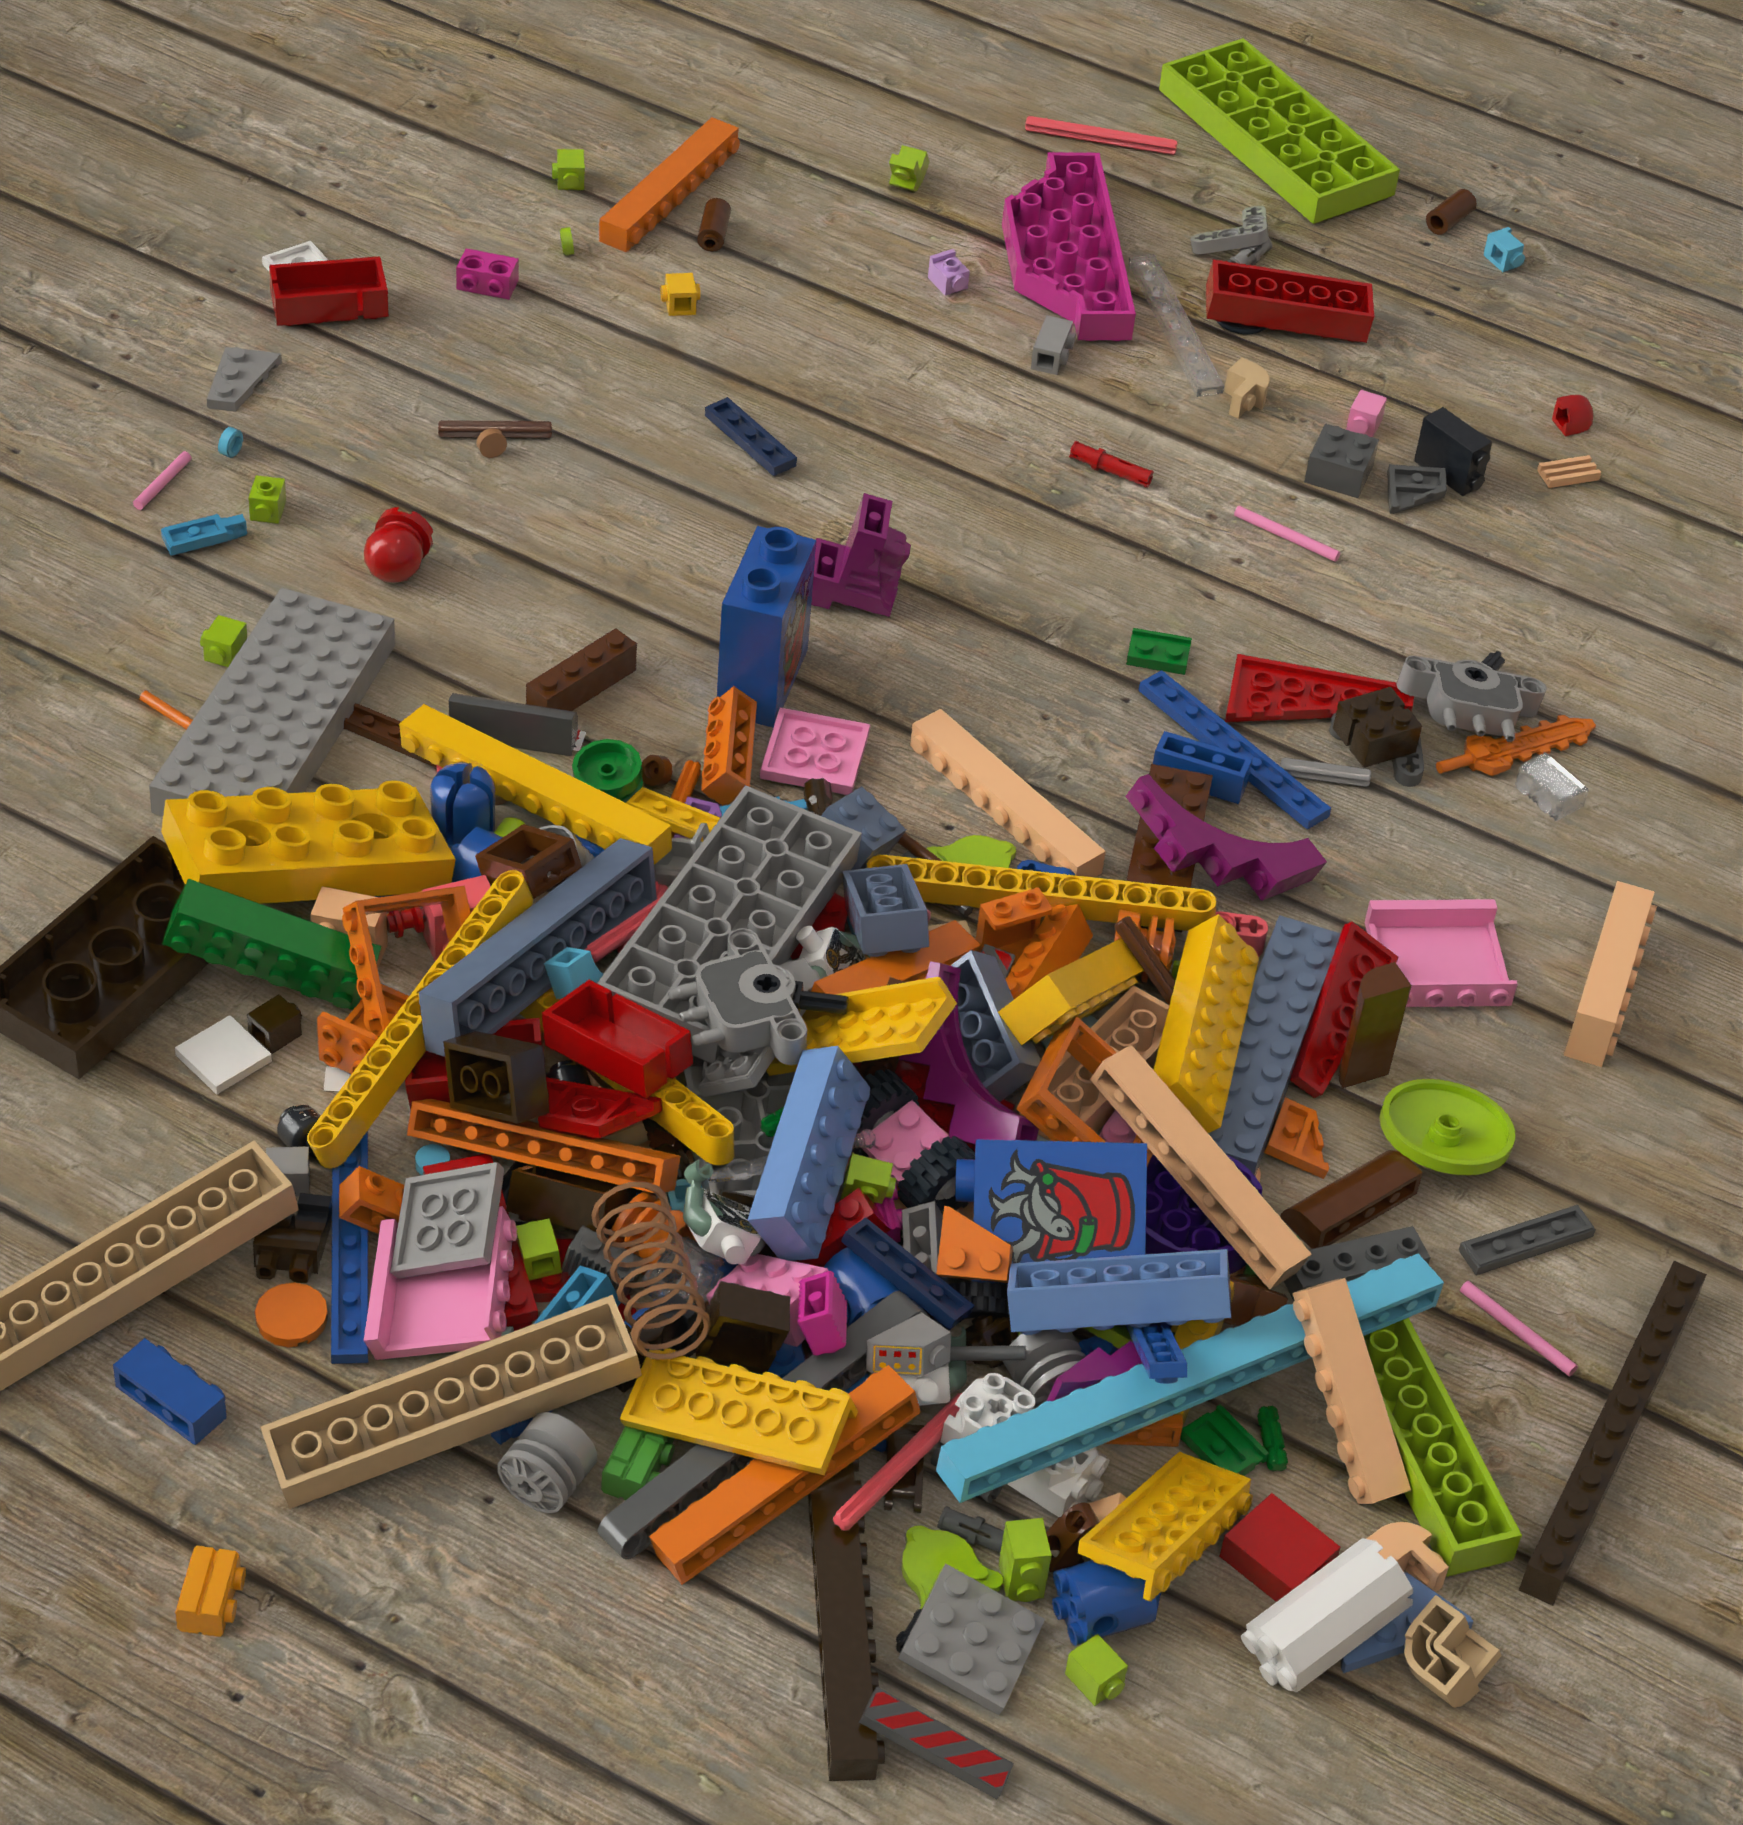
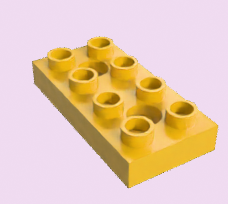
M386 781L381 783L378 789L350 790L339 784H324L319 786L316 792L287 793L275 787H262L255 790L253 795L225 797L218 792L200 790L193 792L186 799L165 800L161 833L185 884L188 879L263 904L317 900L322 887L369 896H386L421 892L424 889L452 882L456 859L417 788L405 782Z

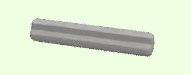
M1286 757L1282 758L1280 767L1296 778L1368 787L1371 781V770L1367 768Z

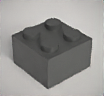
M1325 424L1309 456L1304 483L1359 498L1374 466L1379 439L1369 437L1366 434L1345 430L1339 426Z

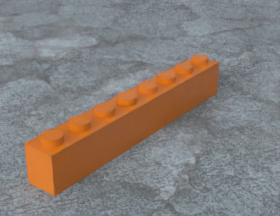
M711 117L599 219V242L624 252L629 251L635 244H638L649 231H652L663 218H666L677 205H680L691 192H694L705 179H708L718 167H721L732 154L738 151L740 146V140L738 139L739 128Z
M436 1099L412 1101L407 1136L612 1184L622 1185L628 1182H649L658 1185L665 1193L675 1190L681 1157L605 1138L591 1139L584 1135L569 1132L561 1133L553 1129L539 1127V1123L524 1121L516 1124L453 1109L450 1107L449 1102ZM631 1187L634 1189L654 1193L645 1188Z
M889 1365L878 1373L870 1375L864 1383L848 1393L858 1413L855 1419L847 1418L825 1475L755 1458L730 1479L722 1481L716 1489L702 1499L691 1503L685 1511L674 1519L659 1526L649 1536L656 1556L681 1585L685 1584L920 1414L921 1411L915 1391Z

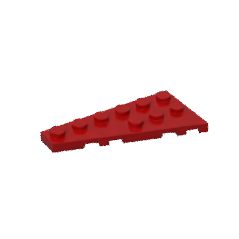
M1237 654L1225 722L1332 718L1333 714L1337 711L1338 702L1387 687H1392L1404 702V709L1409 708L1412 712L1414 696L1401 692L1397 688L1396 682Z

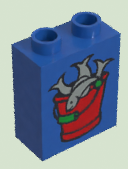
M756 527L722 602L717 697H721L735 686L757 701L755 723L773 728L779 709L784 707L808 650L816 539L796 535L792 530L785 527Z
M976 1139L975 1159H957L956 1202H974L973 1222L1013 1247L1012 1263L1145 1255L1147 1143ZM972 1280V1282H978V1283L990 1282L991 1284H993V1283H1001V1285H1004V1284L1008 1285V1283H1003V1282H992V1281Z

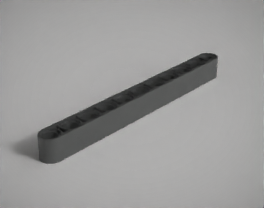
M895 1291L847 1327L846 1345L844 1348L834 1353H824L817 1356L811 1355L782 1379L794 1383L797 1380L807 1381L816 1388L828 1391L831 1388L846 1391L869 1373L866 1370L867 1340L921 1312L925 1315L927 1313L903 1292ZM697 1444L605 1516L599 1525L598 1534L623 1559H631L652 1544L649 1536L659 1526L674 1519L685 1511L691 1503L702 1499L716 1489L722 1481L730 1479L755 1458Z

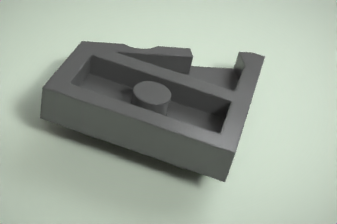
M1389 464L1387 470L1389 514H1395L1445 497L1447 491L1445 468Z

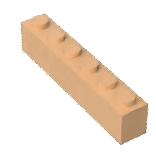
M1346 1279L1331 1280L1292 1293L1295 1300L1293 1303L1294 1313L1302 1323L1305 1332L1304 1345L1307 1353L1313 1358L1317 1371L1315 1373L1316 1384L1319 1390L1323 1392L1327 1403L1326 1416L1330 1425L1335 1429L1338 1439L1337 1452L1342 1462L1345 1463L1349 1474L1348 1487L1350 1493L1357 1500L1358 1504H1372L1411 1491Z

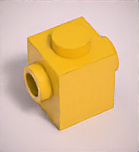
M693 273L665 274V285L660 286L661 302H666L668 315H696V302L700 300L701 293L700 284H695Z

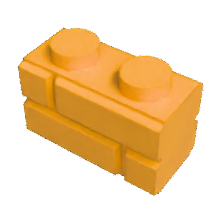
M204 1546L194 1547L175 1611L177 1629L181 1632L195 1634L201 1632L203 1635L221 1637L226 1623L234 1622L237 1600H234L233 1597L235 1590L242 1591L246 1577V1568L240 1566V1555L237 1551L219 1549L217 1551L214 1548Z

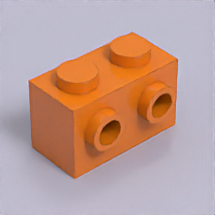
M359 1166L339 1185V1218L379 1234L381 1220L395 1219L397 1223L399 1222L405 1185Z

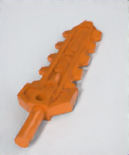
M1566 715L1557 716V722L1550 723L1547 720L1539 721V727L1531 728L1528 725L1521 726V732L1515 733V739L1512 742L1506 741L1504 736L1497 739L1485 735L1467 736L1464 745V755L1437 762L1436 770L1442 774L1469 766L1472 771L1479 770L1494 776L1511 769L1513 759L1518 758L1525 762L1530 760L1534 753L1543 757L1550 754L1551 748L1563 751L1568 749L1569 743L1572 742L1579 746L1586 744L1588 741L1587 737L1595 729L1596 724L1592 719L1568 718Z

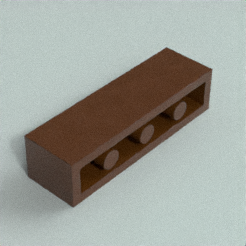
M617 628L613 629L527 683L526 704L573 711L636 671L637 643Z

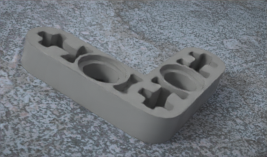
M1264 206L1245 208L1242 211V227L1194 235L1190 239L1192 252L1194 254H1207L1266 243L1269 240L1266 208Z

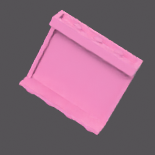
M1495 899L1370 900L1365 918L1366 931L1398 956L1396 964L1412 985L1406 1007H1498L1512 1005L1517 988V980H1509L1494 925L1497 912Z
M500 1206L498 1209L490 1264L399 1279L390 1273L398 1223L395 1219L381 1220L364 1342L376 1360L463 1351L501 1337L502 1332H505L507 1326L504 1309L505 1301L510 1299L508 1275L514 1266L513 1254L511 1252L512 1241L517 1239L516 1223L514 1220H510L503 1206Z

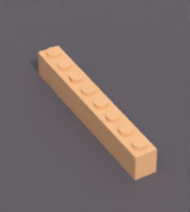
M942 709L912 724L910 746L913 750L931 763L935 770L948 778L957 789H960L972 799L975 805L981 807L998 825H1001L1013 835L1016 841L1030 850L1039 861L1051 866L1068 868L1076 876L1097 877L1102 874L1106 851Z
M1132 1045L1103 1060L1090 1079L1139 1138L1144 1143H1147V1147L1268 1289L1274 1288L1296 1274L1312 1255L1311 1252L1236 1167L1235 1163L1229 1159L1213 1138L1204 1130L1190 1111L1179 1101L1167 1084L1154 1072L1146 1060Z

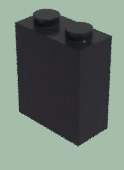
M1442 407L1423 418L1414 462L1421 467L1445 468L1446 485L1461 496H1465L1473 490H1478L1485 481L1484 475L1487 463L1490 460L1492 441Z

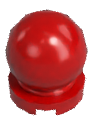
M399 507L387 509L376 522L375 531L366 540L364 562L371 575L385 583H399L409 580L420 569L422 559L433 546L431 537L433 533L432 527L425 518L415 511L408 514L398 511Z

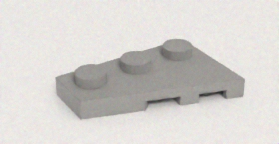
M225 347L207 397V408L236 412L253 394V388L259 381L264 382L269 377L268 372L273 367L277 368L282 363L281 353Z

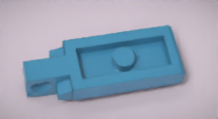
M219 514L161 529L162 539L171 556L213 546L228 540L231 541L248 533L243 514L228 518H220Z

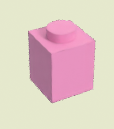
M1360 390L1350 408L1346 430L1373 437L1383 419L1387 398Z

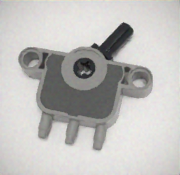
M1500 651L1489 653L1482 662L1464 659L1453 663L1421 656H1408L1405 659L1396 683L1397 688L1401 692L1410 696L1426 698L1431 717L1436 722L1447 726L1449 731L1459 728L1475 731L1478 736H1484L1485 734L1504 736L1508 742H1512L1515 739V725L1519 716L1534 717L1537 715L1547 690L1546 685L1536 678L1498 671L1505 663V659L1501 657L1502 653Z
M746 928L733 930L729 934L727 957L702 964L696 971L695 982L679 985L668 991V996L671 1000L696 996L698 1007L690 1008L679 1014L680 1020L683 1023L705 1019L709 1030L692 1035L691 1042L694 1046L717 1042L722 1049L738 1053L770 1045L776 1058L781 1063L787 1065L798 1064L802 1050H807V1027L800 1015V1009L846 1014L849 1002L848 997L842 995L803 991V982L795 981L794 976L787 969L774 965L758 935Z

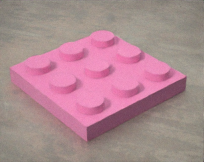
M780 708L760 769V779L804 787V783L811 778H824L830 782L832 792L848 795L853 792L870 733V724Z

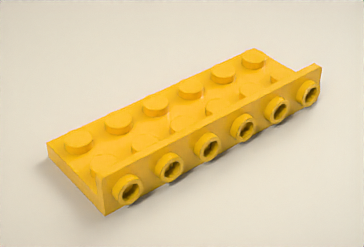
M940 977L835 994L848 997L849 1002L846 1014L806 1010L803 1014L802 1019L807 1027V1049L839 1046L851 1063L920 1053L936 1034L957 1002ZM775 1056L766 1071L769 1076L796 1072L798 1064H783Z
M664 1349V1351L649 1350V1352L655 1354H669L676 1351L673 1349ZM682 1355L672 1359H652L646 1357L641 1368L642 1376L638 1377L621 1414L620 1421L627 1427L825 1475L847 1418L855 1419L858 1410L850 1395L837 1388H831L828 1391L816 1388L813 1384L803 1380H797L794 1383L783 1380L778 1375L770 1372H764L761 1375L749 1372L740 1365L731 1364L727 1367L716 1364L713 1360L706 1357L698 1356L694 1359Z
M1179 1451L1079 1540L1078 1554L1091 1558L1097 1564L1108 1565L1121 1570L1132 1578L1146 1580L1143 1599L1151 1602L1161 1591L1165 1592L1177 1576H1182L1194 1560L1198 1561L1204 1550L1210 1545H1215L1219 1536L1225 1530H1230L1241 1515L1248 1513L1253 1500V1495L1249 1493L1252 1479Z

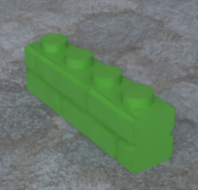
M625 1426L602 1471L601 1490L603 1493L616 1498L623 1497L624 1500H627L660 1474L659 1470L662 1464L666 1466L670 1464L675 1450V1445L672 1444L675 1438Z

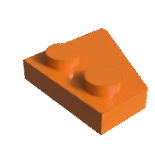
M1285 1097L1264 1153L1322 1179L1325 1178L1329 1171V1164L1324 1162L1322 1149L1324 1142L1322 1134L1318 1130L1319 1120L1317 1112Z
M944 1206L936 1275L939 1277L1008 1283L1013 1247L953 1208Z

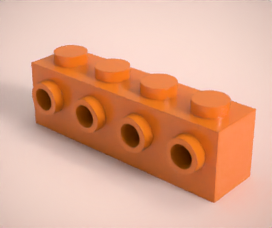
M735 686L721 697L714 698L708 707L709 715L706 728L707 736L704 749L705 757L701 792L722 806L729 805L734 801L745 785L750 787L757 701Z

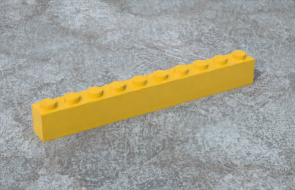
M425 704L399 723L401 745L408 752L414 753L442 768L458 762L471 763L472 770L474 767L480 766L492 777L496 795L552 822L554 825L564 826L570 832L602 847L604 850L620 838L653 848L654 865L672 850L670 824Z

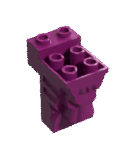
M864 493L845 545L816 538L811 605L830 609L831 603L834 601L846 606L890 617L898 591L897 587L902 566L909 558L911 545L906 542V535L889 527L893 501Z

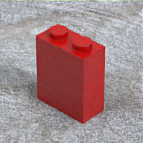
M1271 1493L1224 1535L1219 1557L1277 1602L1338 1557L1341 1547Z

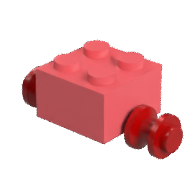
M486 875L422 891L465 885L470 912H472L491 886ZM441 904L424 906L423 909L417 907L389 911L387 914L388 933L394 932L396 938H401L406 929L414 928L417 933L423 932L434 961H436L449 943Z

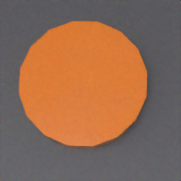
M295 1282L279 1284L267 1290L259 1298L255 1308L256 1325L262 1337L274 1345L289 1348L297 1347L298 1343L305 1341L310 1343L316 1340L325 1330L328 1321L326 1300L318 1290L309 1285Z

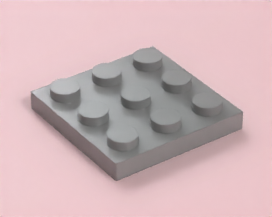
M498 1162L406 1178L390 1273L399 1279L490 1264L504 1168Z
M945 1563L898 1659L1000 1715L1045 1619Z

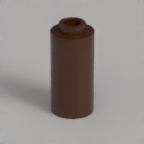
M1467 189L1456 191L1427 214L1426 224L1428 228L1437 235L1446 233L1476 209L1477 202L1475 196Z
M712 198L706 202L697 237L699 246L710 252L718 251L723 247L731 214L729 203L721 198Z

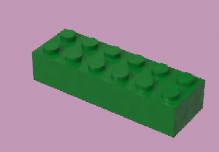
M187 880L172 911L163 945L169 946L179 953H189L201 957L211 964H221L230 967L240 974L253 975L267 980L272 985L284 986L299 991L306 997H316L331 1002L338 1008L353 1010L357 1006L361 997L356 987L358 980L356 968L351 962L349 955L351 945L348 934L194 880ZM372 943L377 964L382 946Z

